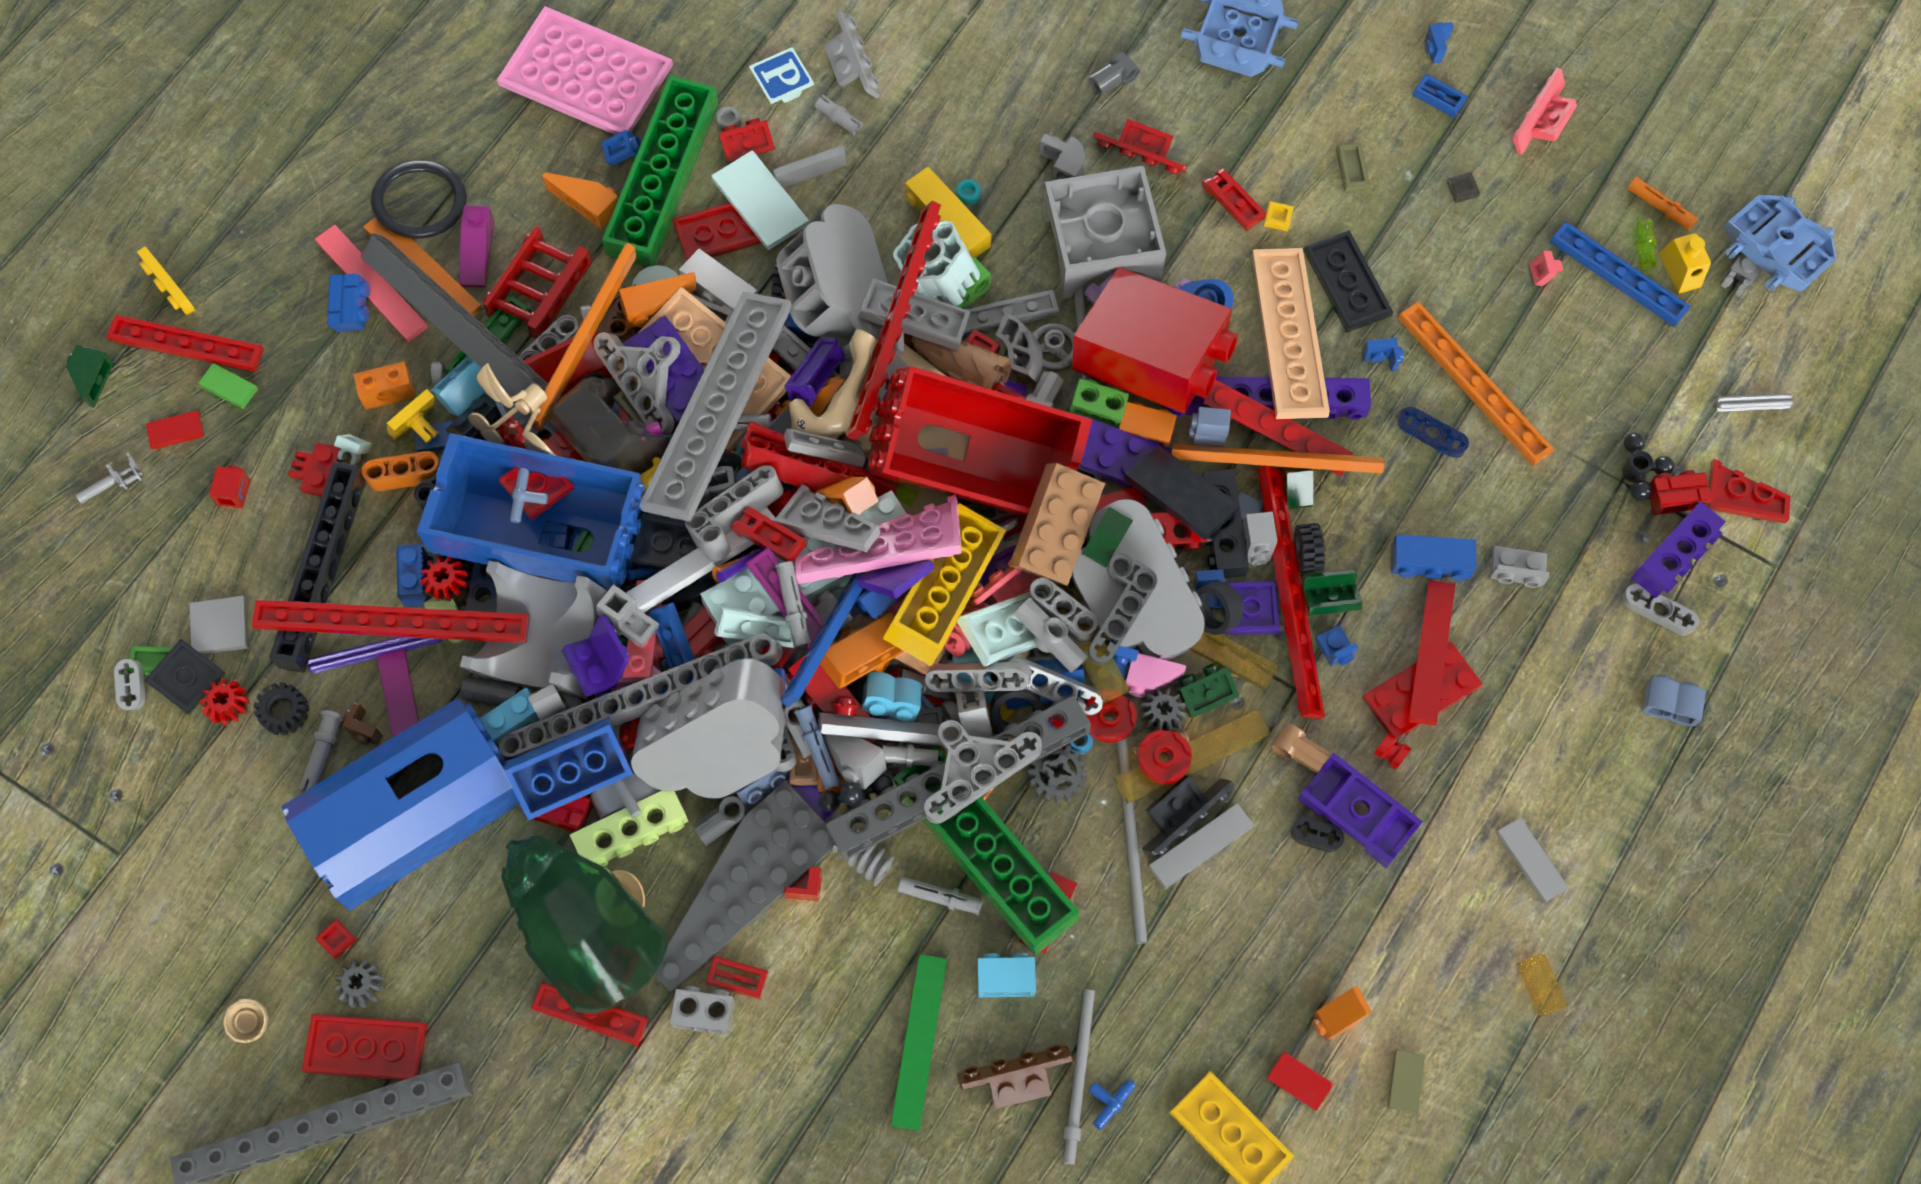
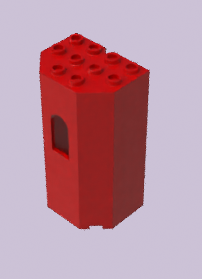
M907 366L897 369L895 373H892L883 401L880 400L876 408V416L879 417L876 427H872L869 436V442H872L868 466L870 467V474L947 496L956 494L958 499L1027 518L1046 464L1058 463L1077 471L1082 462L1092 419L927 370ZM926 425H934L968 435L969 440L964 460L923 449L918 442V434L921 428Z

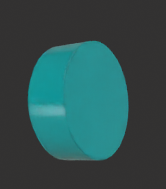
M965 179L957 184L956 197L964 205L975 204L980 199L981 189L976 181Z

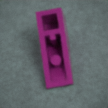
M464 205L460 240V285L462 287L486 288L495 225L489 206Z

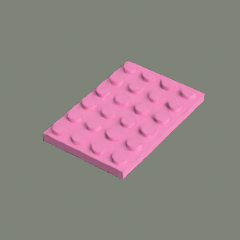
M544 6L498 77L497 82L503 88L616 135L624 130L632 133L671 70L673 61L663 55Z

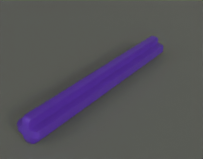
M394 637L309 658L308 667L311 673L315 674L376 659L377 655L401 649L409 651L441 643L443 639Z

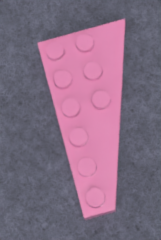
M956 494L947 497L946 503L936 507L933 503L924 506V511L914 516L904 514L878 525L881 534L867 552L841 545L834 548L825 546L795 558L797 583L815 582L817 580L869 572L875 569L939 557H949L962 553Z

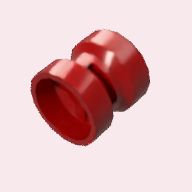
M1389 732L1374 752V755L1380 759L1386 758L1389 766L1397 770L1412 748L1406 744L1397 743V738Z

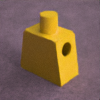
M1696 233L1672 240L1659 252L1662 263L1678 294L1701 288L1711 265L1704 248L1705 241Z

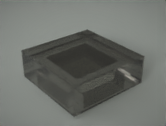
M1472 172L1450 177L1447 180V185L1455 203L1479 197L1480 191Z

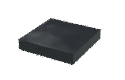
M180 639L144 681L190 715L199 705L200 700L206 697L203 694V690L210 691L212 689L211 682L217 684L225 675V672L184 640Z

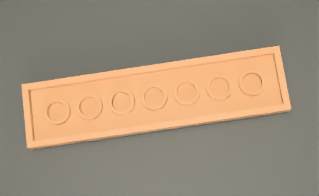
M1303 248L1255 249L1252 252V262L1276 419L1326 418L1329 416L1330 410Z

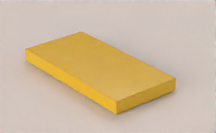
M1211 1071L1169 1112L1238 1184H1268L1294 1157Z

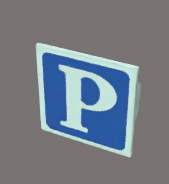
M793 47L749 66L770 104L782 100L784 103L793 100L801 95L802 90L814 85L813 80Z

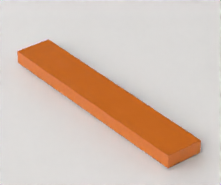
M376 217L363 226L370 236L373 233L379 234L391 241L471 315L475 316L482 310L481 304L411 238L398 236L390 232L377 221Z

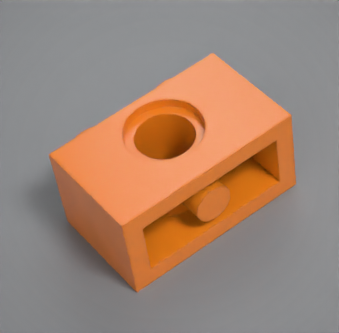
M405 361L353 374L358 397L366 410L416 398L412 375Z

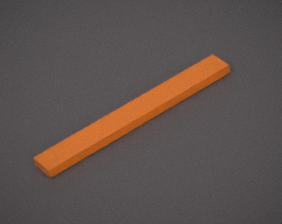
M628 243L624 245L544 391L547 395V400L538 407L541 412L536 416L532 425L533 428L539 431L543 429L635 261V246Z
M1419 301L1399 314L1398 320L1532 466L1553 452L1554 448Z
M1174 444L1172 448V455L1178 460L1382 473L1384 471V458L1186 444Z

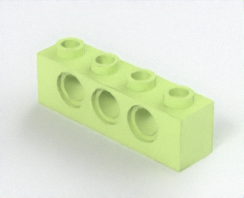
M662 790L637 802L641 810V814L637 817L632 818L627 808H624L570 834L587 871L590 869H601L608 864V860L617 856L618 858L625 857L634 851L633 848L641 844L645 846L656 842L660 835L668 831L669 833H674L681 830L684 824L689 821L675 791ZM653 814H663V818L659 823L653 824L649 822ZM635 825L638 827L634 835H624V831L628 826ZM608 837L612 839L609 847H599V842L603 838Z

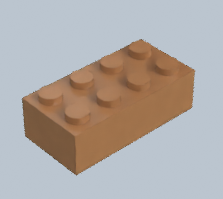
M1058 463L1046 464L1009 566L1039 578H1046L1054 584L1068 586L1105 483Z

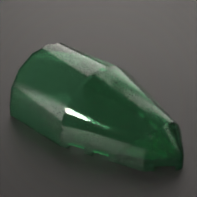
M540 835L531 836L530 839L519 841L513 839L507 843L506 849L509 850L507 865L502 869L501 878L510 905L516 911L519 920L516 923L519 930L523 932L526 945H524L526 952L570 1007L580 1013L596 1014L606 1011L633 997L650 981L662 964L668 948L667 933L611 870Z

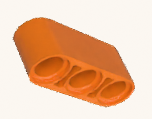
M430 451L372 459L367 461L362 467V475L369 487L375 491L417 486L436 475L440 461ZM434 464L431 469L424 470L428 465ZM402 469H408L405 473L398 474ZM376 473H381L379 477L372 478Z

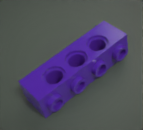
M1700 502L1631 578L1655 598L1663 591L1668 594L1678 583L1674 578L1678 574L1683 578L1694 566L1690 561L1693 558L1698 561L1708 550L1705 547L1706 543L1709 542L1713 545L1723 534L1719 529L1726 521Z

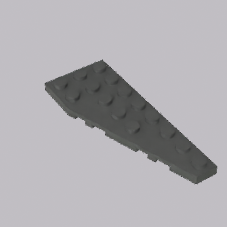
M786 780L742 819L652 970L671 994L784 894L785 887H792L809 872L810 867H815L832 851L834 842L828 833L826 824Z

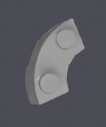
M1006 312L995 336L1008 348L1009 359L1013 361L1010 364L1012 365L1011 371L1016 376L1037 384L1043 369V356L1040 345L1032 332L1021 321Z

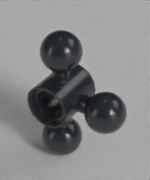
M1630 433L1624 439V447L1631 453V456L1623 466L1622 473L1628 481L1634 482L1630 489L1632 497L1638 501H1644L1652 494L1651 485L1644 480L1648 472L1654 471L1657 475L1669 473L1670 475L1675 465L1674 461L1668 456H1660L1653 462L1652 456L1642 451L1645 446L1644 437L1639 433ZM1634 464L1639 465L1642 469L1636 468Z
M881 774L866 789L846 781L840 784V794L834 791L823 792L819 797V806L824 812L833 813L838 810L841 803H845L849 811L855 809V806L863 800L869 799L871 801L870 794L875 793L880 796L883 790L894 786V783L885 774Z

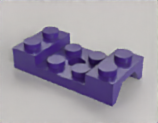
M1335 753L1330 756L1321 770L1297 798L1318 816L1324 815L1365 847L1364 852L1385 868L1389 866L1423 822ZM1357 802L1364 803L1368 808V813L1366 815H1358L1354 811V804Z

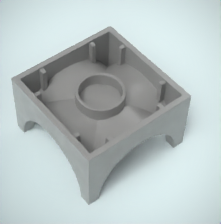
M1144 166L1045 182L1042 215L1044 222L1050 221L1055 237L1060 267L1062 299L1072 298L1074 292L1082 284L1097 276L1116 272L1118 267L1129 271L1141 272L1150 279L1161 282L1166 250Z
M489 561L486 572L490 574L496 587V612L528 614L530 621L527 643L487 641L477 654L470 657L462 656L460 667L487 680L501 683L506 682L507 684L541 690L553 684L558 694L586 699L561 651L564 645L589 638L599 617L596 605L608 591L587 577L577 576L575 582H561L529 575L504 566L499 562Z

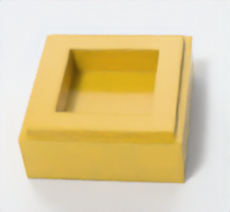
M1269 201L1264 227L1288 232L1294 206Z

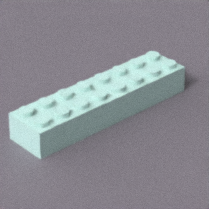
M891 490L878 497L877 503L859 515L876 525H880L902 516L906 512ZM806 536L804 539L807 545L797 557L825 546L834 548L839 545ZM795 560L793 561L794 573H795ZM748 568L701 593L703 605L715 626L721 607L784 617ZM852 574L798 584V587L812 605L828 589L832 593L838 588L845 587ZM723 637L727 646L743 641Z

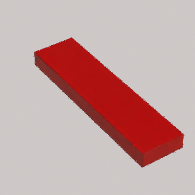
M541 982L531 1007L533 1011L638 1047L649 1021L647 1017Z

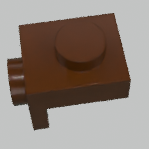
M354 702L352 708L347 709L345 712L342 726L349 734L353 735L355 741L364 745H368L369 742L379 745L383 735L376 727L361 722L366 710L361 704Z

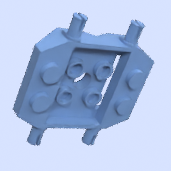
M1199 0L1209 3V10L1201 31L1196 32L1184 28L1181 38L1195 41L1194 45L1196 46V53L1200 62L1249 77L1263 72L1269 64L1283 68L1286 58L1272 55L1271 50L1279 29H1282V26H1286L1296 30L1299 20L1284 15L1281 0ZM1224 5H1225V6L1232 7V8H1235V9H1238V10H1242V11H1245V12H1248V13H1252V14H1255V15H1258V16H1262V17L1268 18V19H1269V22H1268V21H1265V20H1262V19H1261L1260 17H1258V16H1252V17H1251V16H1248V15H1245V14H1241V13H1239V12H1238L1237 10H1235V9H1230V10H1228V9H1224L1223 7H1224ZM1242 31L1245 36L1237 37L1233 32Z
M1758 195L1724 226V230L1732 243V246L1726 250V255L1728 256L1731 253L1729 258H1734L1740 251L1771 276L1765 282V287L1768 288L1770 286L1768 289L1770 291L1781 284L1802 292L1837 259L1832 237L1835 234L1834 229L1829 232L1832 227L1824 229L1819 224L1806 219L1798 207L1794 205L1796 199H1791L1792 195H1788L1786 198L1777 195ZM1777 214V216H1776L1775 218H1773L1766 226H1764L1757 234L1753 235V234H1754L1755 232H1757L1764 224H1766L1773 216H1775V215ZM1781 235L1787 236L1789 240L1784 239ZM1811 242L1814 244V246H1812L1792 266L1788 264Z

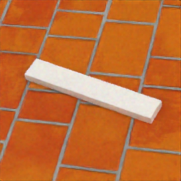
M767 507L760 511L763 515L775 520V517ZM731 531L725 535L731 547V552L726 558L720 561H712L697 548L629 590L627 594L636 599V608L644 613L712 571L715 566H720L754 543L744 537H739Z

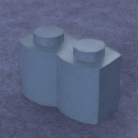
M1199 407L1197 413L1193 412L1188 432V439H1193L1192 445L1224 447L1230 427L1231 410Z
M1667 675L1653 676L1646 683L1642 712L1653 717L1669 719L1678 724L1696 726L1702 721L1706 690L1699 688L1696 683L1692 682L1680 684Z

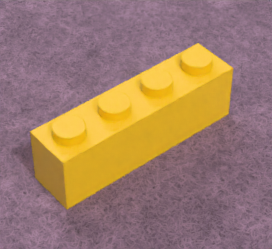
M929 167L905 182V199L909 205L915 206L920 211V214L922 209L932 200L941 204L938 213L941 216L940 222L950 221L953 223L971 258H976L991 247L992 234Z

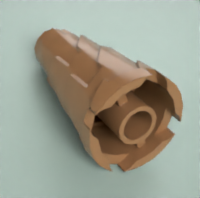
M915 336L912 338L914 348L917 350L916 352L929 360L936 368L950 378L993 390L997 382L1006 383L1012 369L1010 364L1013 361L1006 356L1002 357L962 340L958 351Z

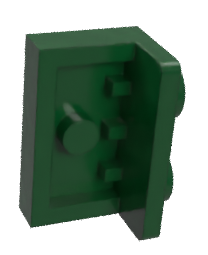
M1356 570L1305 574L1302 589L1309 616L1362 610L1363 602L1356 585Z

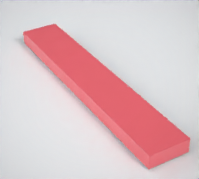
M333 225L315 238L317 244L345 274L356 273L367 280L370 286V296L366 298L408 343L428 329L424 320L400 294L361 258L362 253L336 225Z

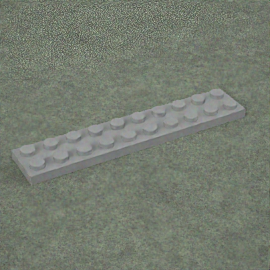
M742 292L639 504L642 511L691 522L792 308L790 300Z

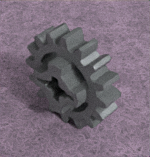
M1069 745L1065 750L1059 748L1030 764L1034 768L1028 770V777L1034 778L1030 781V787L1037 786L1036 796L1038 797L1044 793L1046 795L1045 802H1048L1052 797L1055 798L1056 804L1060 803L1061 798H1064L1068 803L1071 800V794L1076 797L1080 795L1078 787L1085 788L1086 782L1082 778H1087L1088 771L1081 770L1085 767L1086 761H1078L1080 752L1077 751L1071 754V746ZM1051 758H1058V759L1053 760V761H1051V762L1048 761V760L1051 759ZM1068 762H1070L1073 765L1076 774H1074V771L1070 770ZM1057 770H1061L1062 774L1058 778L1054 777V773ZM1040 774L1046 778L1047 786L1042 782ZM1064 786H1067V787H1068V788L1063 789V790H1057L1058 788H1061V787H1064Z

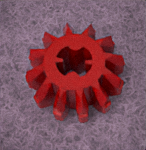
M437 556V563L435 564L432 561H428L427 564L430 569L421 570V573L425 576L421 580V585L426 587L425 593L428 596L434 595V599L440 601L443 597L447 601H451L453 593L461 596V592L458 590L459 587H467V583L463 580L468 576V573L462 570L464 565L460 561L455 562V559L449 556L446 560L442 556ZM447 575L449 576L448 579H443L442 581H440L441 577L446 578Z
M222 678L219 685L211 682L212 689L210 691L203 690V694L207 698L200 700V705L204 707L202 710L203 715L210 717V721L214 724L221 722L223 725L228 726L230 719L234 722H239L237 715L239 713L247 714V710L243 706L250 704L249 699L245 697L247 695L246 689L240 687V684L235 680L229 683L226 679Z

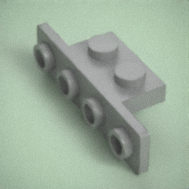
M839 11L836 15L843 32L824 44L837 82L844 87L860 77L865 91L877 99L881 96L878 89L880 84L871 71L872 63L863 49L865 44L857 34V23L852 16H847L842 11Z

